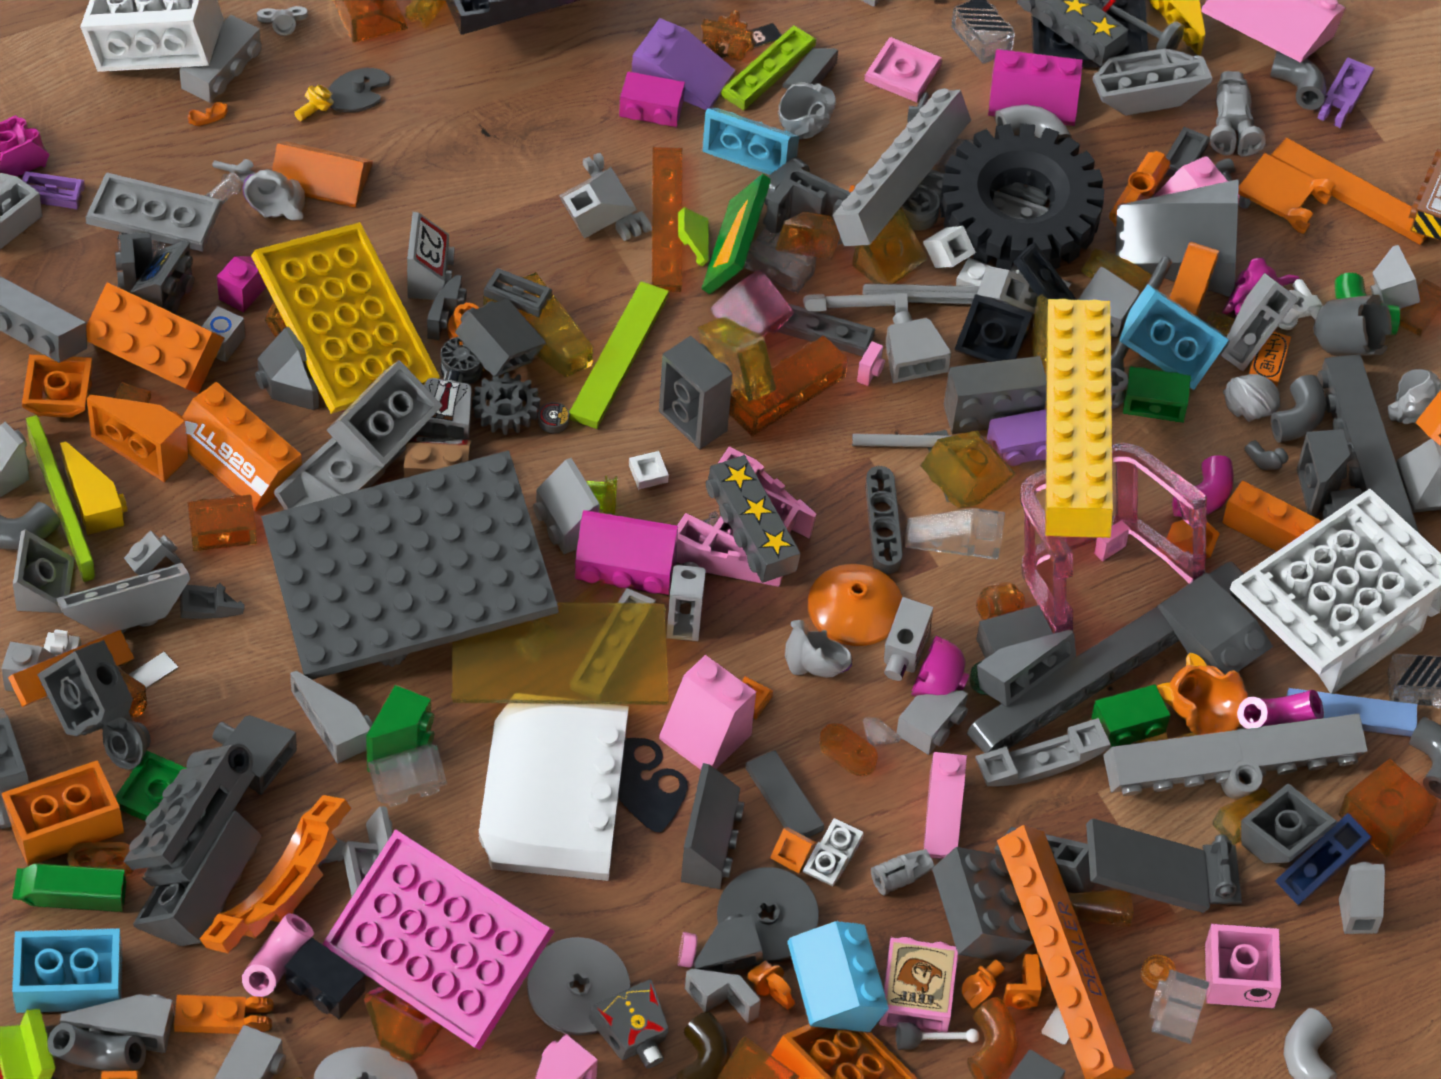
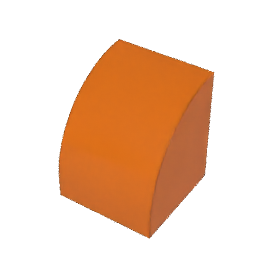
M1199 514L1172 523L1163 547L1181 558L1203 560L1211 557L1220 533Z

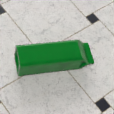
M32 864L26 868H17L12 899L20 900L35 907L123 912L127 889L125 869Z

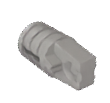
M923 849L897 856L888 860V862L872 867L871 876L879 893L885 895L890 891H895L898 888L913 883L930 872L935 865L928 851Z

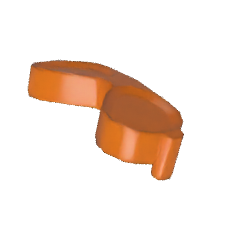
M216 102L212 108L206 109V114L198 110H191L188 115V122L194 126H202L221 120L228 112V105Z

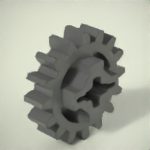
M509 372L504 374V378L492 375L491 382L483 379L482 387H475V396L472 397L474 417L481 418L482 427L490 424L491 432L502 428L503 434L507 435L509 429L513 428L516 433H519L520 425L529 428L531 426V419L536 420L538 418V410H540L538 389H531V380L521 382L520 374L516 375L514 379L510 378ZM489 399L490 405L487 407L486 401ZM524 400L526 401L525 407L522 406V401Z

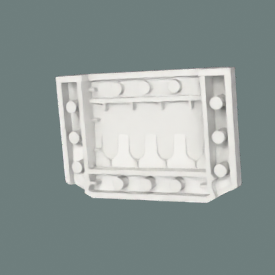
M524 695L513 696L494 722L479 828V840L482 848H485L491 869L609 881L629 706Z

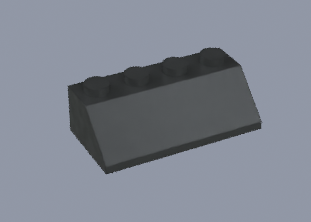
M233 811L191 880L155 886L133 926L138 930L179 946L201 943L200 937L212 925L214 918L224 909L226 898L232 888L239 883L241 872L246 863L255 855L256 846L262 835L239 813Z

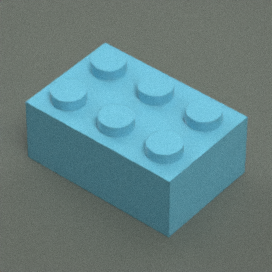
M120 929L15 932L12 993L16 1013H25L26 1010L40 1009L41 1012L76 1011L121 999L123 949Z

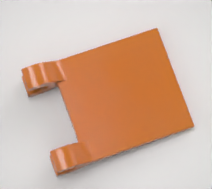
M1264 153L1240 184L1238 194L1285 218L1297 232L1305 234L1310 227L1309 221L1314 213L1301 207L1311 194L1320 203L1327 204L1332 197L1331 191L1334 189L1335 183L1329 179H1314Z

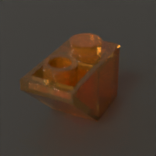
M802 212L784 221L775 248L777 251L832 260L840 234L831 216Z

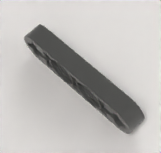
M875 466L867 472L865 483L872 561L874 568L885 574H893L899 570L902 560L895 478L889 468ZM876 479H881L882 483H884L883 491H878ZM879 502L887 503L891 507V509L882 512L876 510L874 505ZM880 528H888L893 532V535L882 537L876 531ZM889 548V558L892 561H886L885 557H883L884 549Z

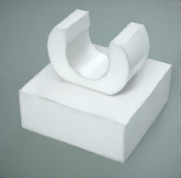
M55 629L54 633L48 632L44 648L53 655L58 656L81 646L80 637L70 636L68 631Z

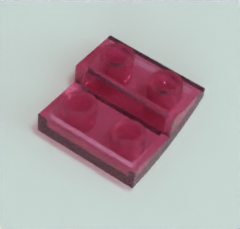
M758 270L743 279L710 308L739 349L746 353H749L767 332L775 334L795 313L762 270Z

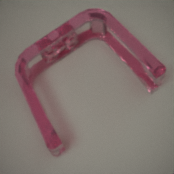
M1128 443L1112 444V463L1116 462V516H1112V526L1122 520L1130 527V535L1136 537L1166 561L1188 583H1191L1205 573L1207 496L1142 447ZM1138 467L1176 497L1183 520L1193 528V554L1189 551L1183 552L1141 519H1138ZM1046 469L1027 477L1021 485L1020 503L1024 509L1025 554L1022 557L1021 568L1022 577L1035 601L1040 606L1053 634L1069 629L1073 631V609L1067 602L1066 579L1073 576L1072 550L1096 541L1097 537L1045 536V511L1035 496L1037 492L1046 488ZM1035 530L1042 543L1035 545ZM1050 558L1053 561L1054 597L1036 568L1038 564Z

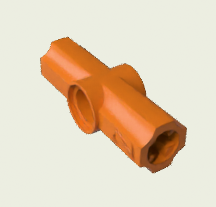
M1158 151L1148 152L1136 172L1129 176L1125 190L1109 214V219L1114 223L1115 227L1117 225V205L1152 198V195L1170 168L1171 162L1166 158L1165 154Z

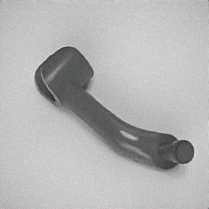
M1227 158L1217 162V169L1227 181H1232L1230 174L1235 172L1232 159ZM1240 195L1238 205L1242 208H1248L1251 204L1250 199Z

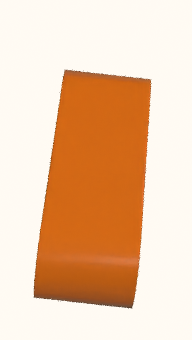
M1190 241L1170 299L1198 317L1218 260L1219 250Z

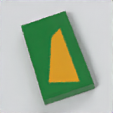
M763 173L729 201L701 288L708 294L716 291L744 268L771 183V178Z

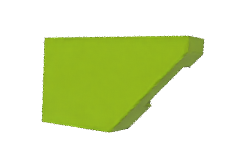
M684 207L678 212V237L685 246L689 244L697 256L695 261L703 267L709 261V219Z

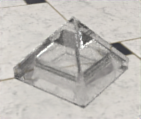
M873 717L864 718L863 724L869 747L899 743L901 740L900 735L881 719Z

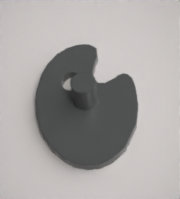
M360 68L349 71L338 77L329 86L328 90L332 93L331 98L334 101L330 107L343 113L367 110L381 101L380 95L371 92V90L388 85L390 77L386 72L377 68ZM364 79L370 80L369 82L364 83Z

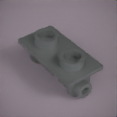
M1217 835L1212 845L1202 846L1205 852L1209 904H1241L1236 845H1232V841L1228 839L1227 835Z

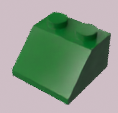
M397 685L393 687L366 735L367 772L375 774L416 761L423 749L428 750L435 735V732L431 731L434 721V713H431V698Z

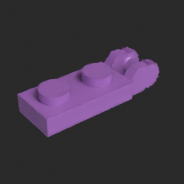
M1347 58L1326 94L1318 119L1325 121L1331 107H1337L1341 110L1335 118V126L1341 128L1348 113L1352 112L1371 79L1374 68Z

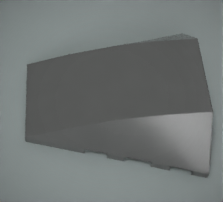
M1239 179L1117 205L1115 265L1153 275L1160 259L1167 256L1171 259L1172 264L1165 278L1175 282L1190 241L1219 250L1218 260L1207 291H1213L1230 297L1232 292L1235 291Z

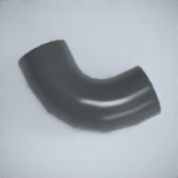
M1277 51L1270 77L1282 79L1297 87L1296 101L1302 108L1314 110L1321 107L1326 96V81L1317 65L1307 58L1300 63Z
M1305 375L1296 379L1290 386V392L1296 405L1292 409L1272 413L1271 428L1274 438L1278 443L1305 436L1307 432H1312L1322 422L1327 407L1324 390L1317 376Z
M42 502L36 503L26 514L19 518L12 519L0 515V549L18 550L21 531L25 529L44 540L60 526L61 522L58 515L53 509Z
M1423 717L1416 726L1409 745L1424 752L1431 759L1432 766L1423 779V785L1430 794L1441 799V725Z
M62 1023L51 1031L48 1038V1049L53 1056L88 1068L110 1071H134L143 1066L146 1058L145 1044L139 1036L102 1035L82 1030L68 1023Z

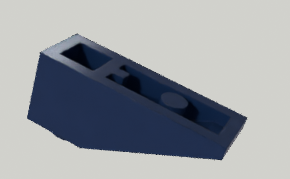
M1347 813L1332 829L1324 834L1282 873L1275 882L1297 905H1300L1370 844L1372 838Z

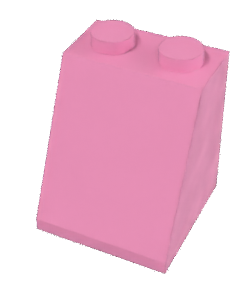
M704 655L683 676L659 739L700 770L703 763L710 764L717 769L751 736L756 691Z

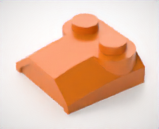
M29 354L22 408L38 416L71 418L86 410L87 397L92 387V357H70L59 363L46 355Z

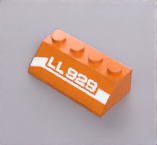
M215 382L194 397L182 416L186 426L188 454L255 512L276 497L274 490L302 465V454L218 382Z

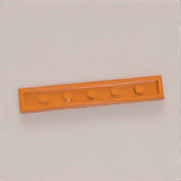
M1286 137L1271 154L1272 157L1314 179H1329L1335 183V187L1331 191L1333 197L1415 243L1421 245L1427 238V236L1410 231L1414 220L1409 218L1412 209L1410 205Z

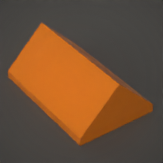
M292 142L277 143L272 170L283 174L288 180L299 181L305 191V197L356 208L373 165V160Z

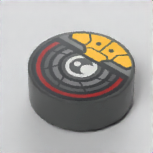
M557 402L547 403L538 412V424L545 432L560 433L569 425V411L563 404Z

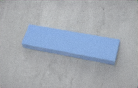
M1288 688L1287 696L1309 690ZM1317 692L1323 705V718L1360 714L1363 731L1408 737L1412 736L1417 726V704Z

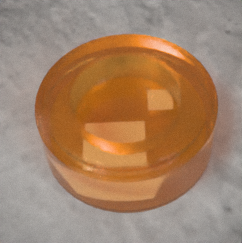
M1160 954L1147 957L1141 969L1142 981L1148 987L1155 990L1168 988L1173 983L1176 974V967L1173 961Z

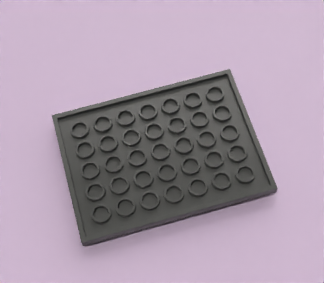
M509 450L261 516L303 674L312 680L559 613Z

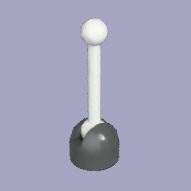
M898 1022L896 1026V1045L898 1050L915 1049L922 1039H967L969 1042L974 1043L979 1039V1032L976 1029H969L967 1032L921 1033L919 1027L914 1023Z

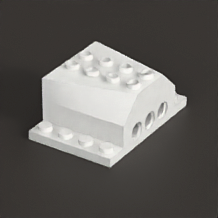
M1368 489L1232 582L1230 590L1319 675L1328 691L1334 694L1422 632L1434 596L1441 591V553L1375 492Z

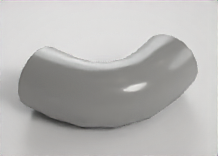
M1018 105L997 110L995 113L996 125L1011 124L1014 135H1019L1022 123L1035 125V137L1037 138L1041 137L1045 127L1059 132V145L1067 137L1072 139L1064 123L1054 113L1042 107Z
M1308 1008L1295 1021L1287 1033L1283 1053L1289 1074L1293 1079H1336L1337 1073L1326 1065L1318 1055L1319 1046L1331 1035L1333 1028L1328 1019L1321 1012L1313 1008Z

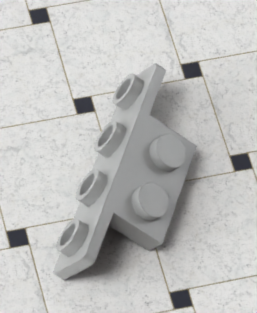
M379 806L366 823L370 843L347 841L342 847L351 896L354 895L392 835L393 826L388 816L387 807Z

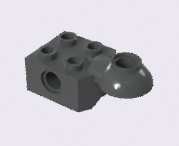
M104 640L74 651L37 674L66 734L73 736L87 735L102 729L106 753L113 763L126 770L135 768L144 759L146 750L151 743L149 731L142 723L134 722L129 713L133 698Z

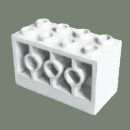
M90 0L80 27L97 72L209 66L224 18L217 0Z

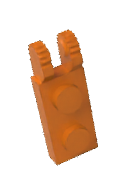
M177 995L174 1031L239 1034L243 1025H246L258 1031L266 1032L272 1028V1021L269 1017L262 1015L246 1017V1013L273 1011L274 1002L271 998L256 996L246 999V997Z

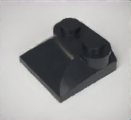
M975 294L954 350L986 362L1017 359L1023 342L1029 334L1033 313Z

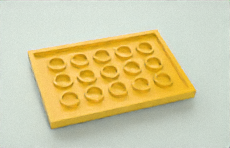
M361 222L254 250L251 257L286 326L291 328L303 345L307 360L304 362L331 414L346 410L387 368L399 360L423 385H425L427 379L440 378Z

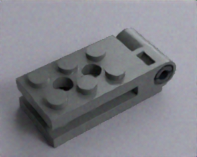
M232 744L193 752L187 760V769H181L174 782L163 791L162 801L148 815L145 828L131 842L129 846L130 851L123 861L132 870L148 868L142 879L150 886L191 880L255 776L251 772L253 756L248 747L243 744Z

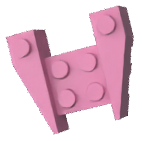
M728 447L718 463L745 454ZM745 455L788 532L790 533L793 530L810 538L816 513L801 499L797 501L784 489L785 485L777 478L775 480L772 479L764 471L765 467L760 462ZM687 513L684 514L677 525V562L681 564L694 562L699 567L704 568L706 573L762 583L757 573L751 571L743 548L737 546L729 523H725L720 516L713 527ZM783 576L762 584L779 587Z

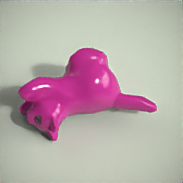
M1254 258L1249 262L1246 270L1241 271L1235 281L1237 288L1227 300L1222 313L1227 315L1232 310H1235L1237 316L1246 297L1264 273L1282 286L1292 284L1300 278L1297 275L1291 274L1277 277L1275 270L1266 264L1265 259Z

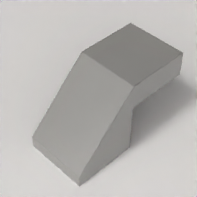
M693 968L686 972L685 990L704 1012L710 1011L720 1003L728 1000L747 1023L759 1017L761 1000L740 975Z

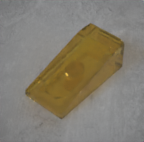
M1264 787L1221 807L1212 822L1213 826L1220 834L1227 835L1228 839L1232 841V845L1241 842V820L1272 795Z

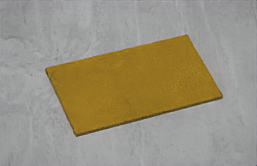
M557 602L559 613L452 642V703L668 705L670 700L668 695L666 609L664 604Z

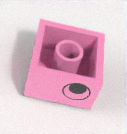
M1211 924L1205 943L1206 1003L1274 1008L1281 990L1279 929Z

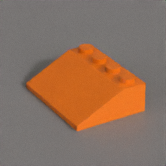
M810 1023L784 1034L766 1063L779 1079H918L871 1031L861 1032L812 1027Z

